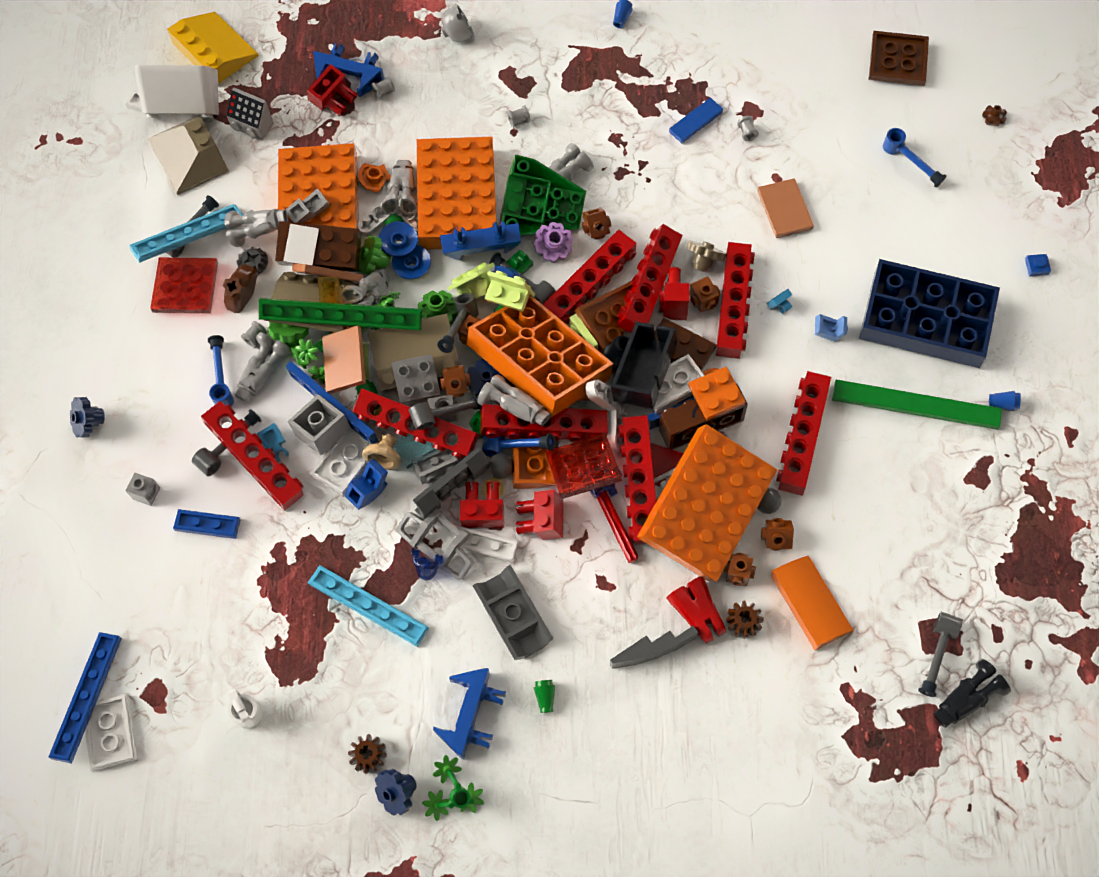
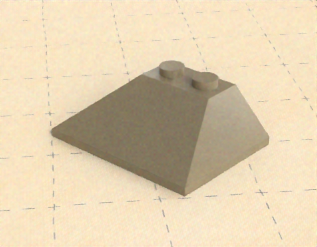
M199 115L147 138L177 195L229 171L212 136Z

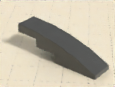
M694 626L677 637H674L672 632L668 631L653 642L646 635L610 659V666L612 669L633 666L660 658L697 639L699 632Z

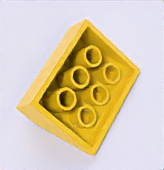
M216 12L184 18L167 28L172 43L195 66H209L218 70V84L259 56Z

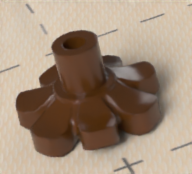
M988 105L985 111H983L982 117L986 118L985 123L987 125L993 122L994 126H999L1000 123H1005L1007 118L1004 116H1006L1007 111L999 105H995L994 108Z

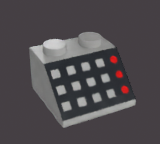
M237 88L232 89L226 115L231 128L247 133L252 138L256 137L263 140L274 124L267 102Z

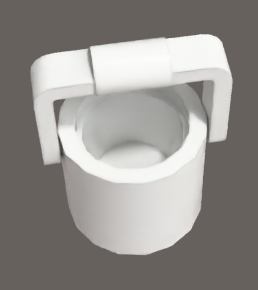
M235 688L229 691L228 695L231 699L228 706L229 717L242 728L250 729L258 725L263 716L260 704L247 694L240 695L239 691Z

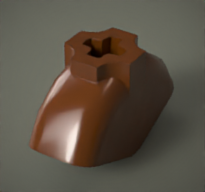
M243 264L235 270L230 279H225L222 286L225 288L224 304L227 310L240 313L253 296L258 272L254 267Z

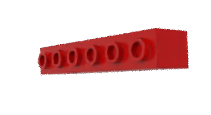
M662 224L658 229L654 228L649 236V239H651L650 244L648 243L643 251L645 256L637 266L639 271L633 277L630 283L632 288L624 298L625 306L620 309L617 316L619 317L617 326L629 333H632L636 321L649 323L660 295V290H662L667 277L668 269L671 267L683 236L665 224Z
M618 229L543 306L568 325L570 317L575 314V310L584 305L589 299H594L598 290L602 286H607L611 277L615 273H620L624 264L636 256V242Z
M728 242L716 356L740 359L741 351L745 352L746 340L743 339V333L747 334L748 322L745 321V316H749L750 304H746L747 298L750 299L752 288L748 286V281H752L753 269H750V264H754L755 252H751L752 244ZM730 316H736L738 319H733ZM728 334H735L736 336L731 337Z
M807 371L805 378L801 377L798 389L802 391L801 396H796L794 403L797 412L796 414L792 413L789 426H793L792 433L788 432L785 440L788 449L787 451L783 450L780 463H784L783 470H778L776 482H780L778 490L801 496L804 494L831 376ZM807 394H813L816 397L811 398ZM803 412H809L812 416H806ZM798 430H804L807 434L803 435ZM799 448L803 453H797L794 449ZM796 467L799 472H792L789 468Z
M361 388L352 411L358 414L359 419L366 422L373 419L377 421V426L387 430L389 426L396 428L395 433L407 437L408 434L415 436V441L426 444L429 441L434 443L433 448L443 452L447 448L453 451V456L464 459L465 456L474 451L480 434L437 417L434 418L436 423L433 426L413 431L411 428L413 421L408 411L411 407ZM380 405L382 411L379 415L375 416L374 408ZM399 412L401 418L397 423H394L393 415ZM437 427L439 434L437 437L432 438L430 431L432 428ZM456 434L458 442L455 445H450L449 438Z
M219 401L201 415L203 423L284 511L287 510L304 495L302 490L303 484L296 477L293 479L288 474L290 471L282 462L279 464L275 460L276 456L271 449H265L261 445L263 442L257 434L254 433L252 435L247 430L249 427L243 419L238 420L234 416L236 413L229 404L225 406ZM226 422L232 423V425L228 428L222 427V425ZM238 437H245L243 442H235ZM251 452H259L258 456L254 458L249 457ZM265 466L273 467L270 472L262 471ZM278 481L287 482L284 487L276 486Z
M483 404L481 409V435L488 438L504 436L509 439H517L519 437L531 439L540 438L552 433L556 441L569 439L572 442L590 440L592 443L604 441L608 434L607 410L566 408L552 418L550 417L546 422L548 427H543L538 423L531 424L530 421L527 422L501 408L500 405ZM503 420L507 425H501L498 421ZM524 421L528 426H522L519 422ZM565 423L569 428H564L560 424ZM581 424H586L589 429H584Z
M647 415L622 418L623 425H619L620 438L624 437L625 445H621L622 457H626L627 464L623 465L624 478L628 477V485H625V496L630 498V506H626L628 519L632 518V526H628L629 538L634 539L635 545L647 544L637 538L643 527L637 521L641 517L648 518L656 504ZM634 436L641 438L638 443L630 442V439ZM635 456L643 458L640 463L632 462ZM638 476L645 478L641 484H636L634 479ZM641 496L647 499L644 504H637L635 502Z

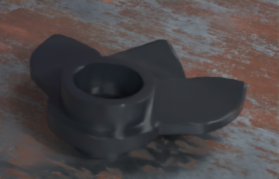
M626 336L616 337L612 344L607 345L603 351V355L614 363L613 370L615 372L618 369L629 340Z

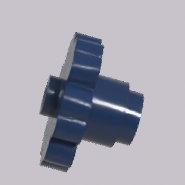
M484 359L477 360L475 367L468 368L467 374H469L471 386H468L469 391L477 396L487 382H491L494 375L504 376Z
M87 397L73 398L71 402L72 410H70V424L73 426V433L77 438L89 437L92 433V427H98L99 424L104 423V410L97 406H91L90 400Z
M386 769L378 773L375 778L377 785L375 793L378 801L384 804V809L393 816L396 814L403 815L408 812L412 807L410 798L417 788L415 779L410 774L404 775L395 769L389 771Z

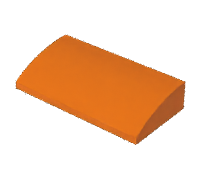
M524 421L519 422L522 426H528ZM519 437V438H517V439H528V438H526V437ZM541 447L512 448L514 464L512 471L513 489L556 486V448L554 450L542 449Z
M809 555L772 570L771 577L814 650L853 632V628Z

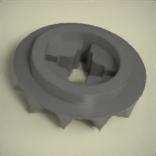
M251 247L248 250L244 249L242 254H238L236 262L238 267L247 264L254 267L258 274H260L268 265V256L260 247L258 249ZM249 257H252L253 259H255L256 265H254V263H252L251 261H249Z

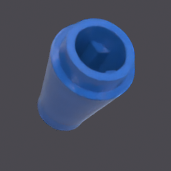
M619 0L616 3L613 20L615 27L623 28L632 13L633 4L630 1Z
M1008 391L989 394V406L1010 411L1020 409V393Z

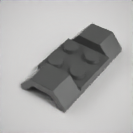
M477 447L413 499L417 506L415 512L425 520L435 509H440L441 501L447 500L452 494L451 491L456 487L459 489L464 486L468 481V477L474 481L490 468V461L482 449Z
M511 565L507 566L499 575L490 580L472 585L514 660L527 658L543 649L553 640L551 633Z

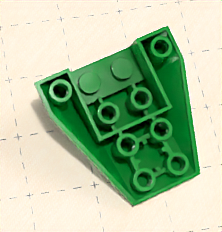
M515 155L507 178L500 223L501 221L505 225L518 223L520 236L533 235L542 225L549 227L551 222L561 223L564 230H577L580 226L586 190L533 158Z

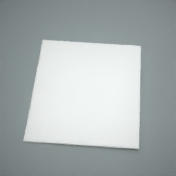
M290 224L284 261L312 265L319 228Z

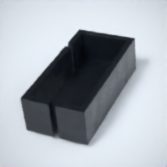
M635 322L611 384L613 401L654 409L659 395L658 390H661L677 346L675 328L657 325L658 341H656L653 324Z

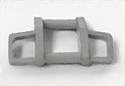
M438 508L425 520L413 512H407L396 528V532L409 542V545L413 548H418L437 563L438 568L444 570L456 580L464 579L474 564L473 559L460 548L468 540L470 533L466 530H461L452 523ZM410 518L421 524L413 537L404 530ZM436 522H439L456 536L442 556L423 542V539ZM456 553L466 562L460 574L448 566Z

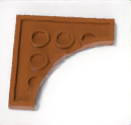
M631 281L575 310L577 316L598 343V350L602 354L607 345L612 344L616 337L623 336L625 333L624 329L617 326L619 321L617 316L620 309L625 306L624 298L632 288V285H630ZM612 368V373L615 377L616 372Z

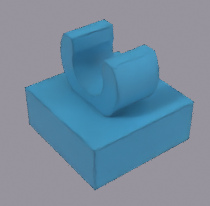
M786 289L766 304L770 310L777 306L780 313L783 314L792 308L790 302L786 300L792 296V293L789 289Z

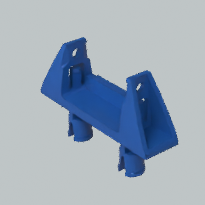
M335 43L330 55L317 51L313 52L317 78L332 64L342 73L361 78L360 85L357 88L358 97H362L372 90V83L376 84L384 80L383 69L375 66L379 59L375 52L372 57L371 52H368L364 63L341 58L345 50L342 44L337 47V43Z
M501 221L500 225H497L495 222L491 228L466 231L461 227L460 232L455 228L453 234L440 235L443 254L459 261L462 260V255L503 248L504 253H508L521 243L519 224L505 225L503 221Z
M489 668L449 677L450 682L468 688L456 722V729L454 732L433 726V731L461 759H464L467 746L470 743L486 747L487 749L490 748V743L482 739L492 740L493 734L474 730L481 701L487 700L503 705V699L496 696L506 697V691L488 687Z

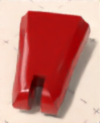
M703 576L693 579L687 583L686 588L681 586L666 597L691 627L694 626L699 632L698 636L704 643L708 644L714 640L707 625H710L719 637L726 633L725 625L716 609Z

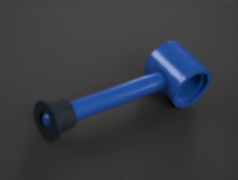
M890 129L883 142L884 151L891 155L901 152L930 177L934 187H938L945 180L946 175H942L939 171H934L905 146L906 134L902 129Z
M212 335L207 340L210 344V349L213 350L216 384L210 388L209 396L214 405L221 401L225 406L227 404L232 406L234 397L229 387L224 384L221 355L224 338L221 335Z
M552 433L540 438L505 440L506 437L498 436L497 438L485 436L482 451L486 456L492 457L497 453H502L504 448L541 447L542 449L554 450L556 439Z

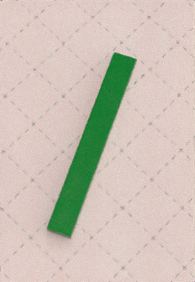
M260 298L258 300L259 320L419 331L422 329V309Z
M837 379L834 383L832 401L996 430L1000 428L1002 408Z

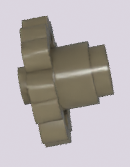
M689 240L686 246L687 249L695 253L692 267L703 272H707L708 268H711L713 260L723 262L727 253L714 248V244L705 241L700 243Z

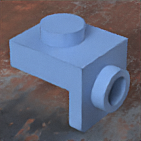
M822 314L815 317L814 335L835 342L847 334V317L842 316L838 320Z

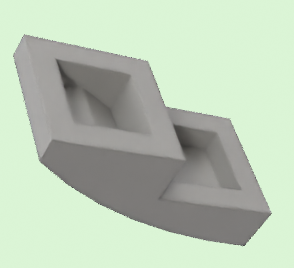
M316 189L303 201L300 198L296 200L286 211L294 223H304L320 214L331 204Z

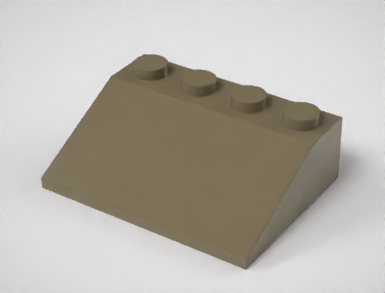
M283 272L277 280L271 299L350 304L342 300L341 291L346 286H359V284L352 281L343 282L333 278H318L313 275ZM264 320L330 332H339L347 327L346 325Z
M447 314L422 319L421 331L390 328L368 331L381 391L397 388L392 368V362L431 354L437 378L443 377V368L459 366L455 344H453L454 348L450 353L440 351L437 346L438 341L447 335L450 330Z

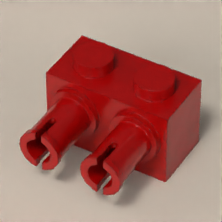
M330 64L309 87L307 98L320 110L323 111L324 108L328 107L340 117L345 112L346 106L342 105L334 97L340 94L349 103H353L352 99L355 100L358 93H355L345 85V74Z
M671 267L668 269L669 278L667 283H665L664 290H660L659 312H663V317L670 320H687L689 283H681V269Z
M472 481L471 490V482H466L465 500H460L461 526L469 529L504 528L503 499H499L500 483L494 481V489L492 490V481L487 482V499L478 500L479 483Z
M552 489L534 492L533 500L517 501L516 505H520V507H516L519 515L534 512L533 520L516 522V526H520L516 527L517 534L535 533L543 540L563 538L564 498Z

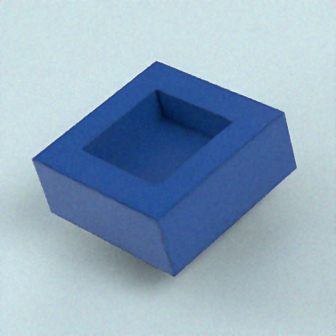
M1047 254L1026 256L1025 262L1029 277L1050 274L1051 268Z

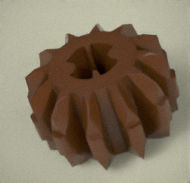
M744 600L741 606L738 603H734V609H728L727 613L729 616L726 617V622L730 623L728 626L729 631L736 630L735 637H738L739 633H743V638L747 639L748 633L754 637L756 636V631H761L762 626L759 623H762L764 618L758 616L761 613V609L754 610V603H751L749 607ZM743 617H747V618H748V620L746 621V623H743V622L741 621V620L743 619Z
M367 734L364 741L359 736L358 741L360 743L358 745L355 742L351 743L355 750L348 751V755L353 757L349 763L356 765L355 770L357 772L363 769L364 774H368L371 768L375 773L378 771L375 765L384 766V762L380 758L387 757V753L383 752L386 746L384 743L379 744V737H375L372 740V736ZM366 750L372 752V756L368 755V759L363 756L364 752L367 753Z

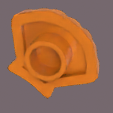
M364 163L358 171V179L363 188L375 193L379 192L385 181H389L391 178L384 164L375 166Z

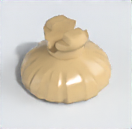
M391 434L382 435V439L379 438L378 444L368 445L362 452L365 461L368 462L375 459L385 470H395L401 465V457L393 449L394 445H396V439Z

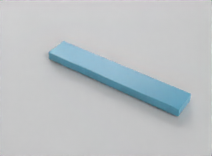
M236 204L130 244V250L138 262L141 263L226 229L224 220L228 212L237 211L241 216L243 214Z
M319 565L308 581V584L416 647L419 646L429 630L426 625Z

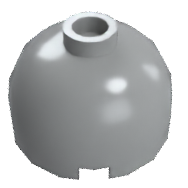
M455 3L445 10L442 15L443 27H441L445 37L449 36L456 42H464L474 36L471 26L468 27V19L459 5Z

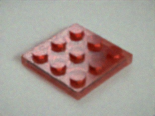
M159 257L150 307L152 313L211 314L218 268L217 258Z
M606 433L564 445L554 450L545 451L561 500L623 481Z

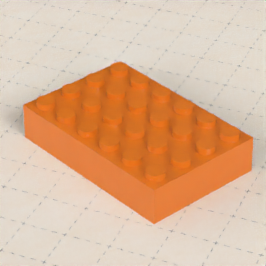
M493 136L416 139L419 246L424 247L426 250L442 249L440 235L453 234L455 228L460 232L461 227L466 231L493 227V224L496 222Z
M354 143L278 149V210H286L299 198L303 201L318 189L331 205L320 214L304 222V224L358 228V156ZM288 216V222H293Z
M528 298L523 312L503 307L471 325L468 330L467 345L515 387L531 396L540 405H543L545 411L551 413V418L586 396L585 387L587 382L600 380L606 383L610 380L614 363L535 298Z
M706 424L698 427L637 538L698 576H703L706 581H718L778 469Z

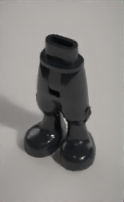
M980 659L976 663L977 673L972 678L961 680L960 685L939 705L940 709L933 713L934 717L944 728H947L951 723H958V721L969 716L980 707H985L989 700L988 697L994 693L1005 696L1011 692L1009 684L1000 674L993 678L983 689L976 690L982 682L997 672L996 668L987 660Z

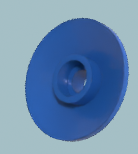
M405 222L389 223L379 233V238L382 241L381 249L390 256H406L414 251L418 243L416 230Z
M419 245L406 256H393L392 258L394 272L404 279L420 278L427 273L431 266L429 252Z

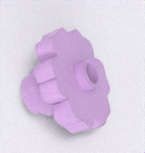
M551 222L549 227L542 225L536 231V240L533 246L537 255H543L544 261L555 263L558 258L564 260L571 253L570 245L573 243V237L570 230H564L561 223Z

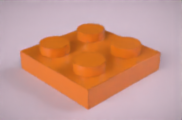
M727 366L688 382V387L706 420L745 405L746 401Z

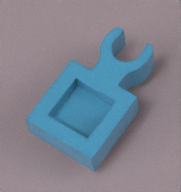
M275 423L257 433L263 442L264 448L274 451L277 461H281L278 455L282 451L287 457L289 456V452L281 446L286 440Z

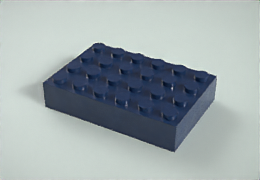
M879 259L874 272L859 339L980 368L987 356L1000 287Z

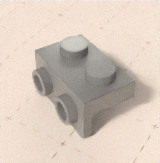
M446 448L445 452L437 449L412 460L422 485L435 482L438 477L443 476L459 463L458 458L452 455V450Z

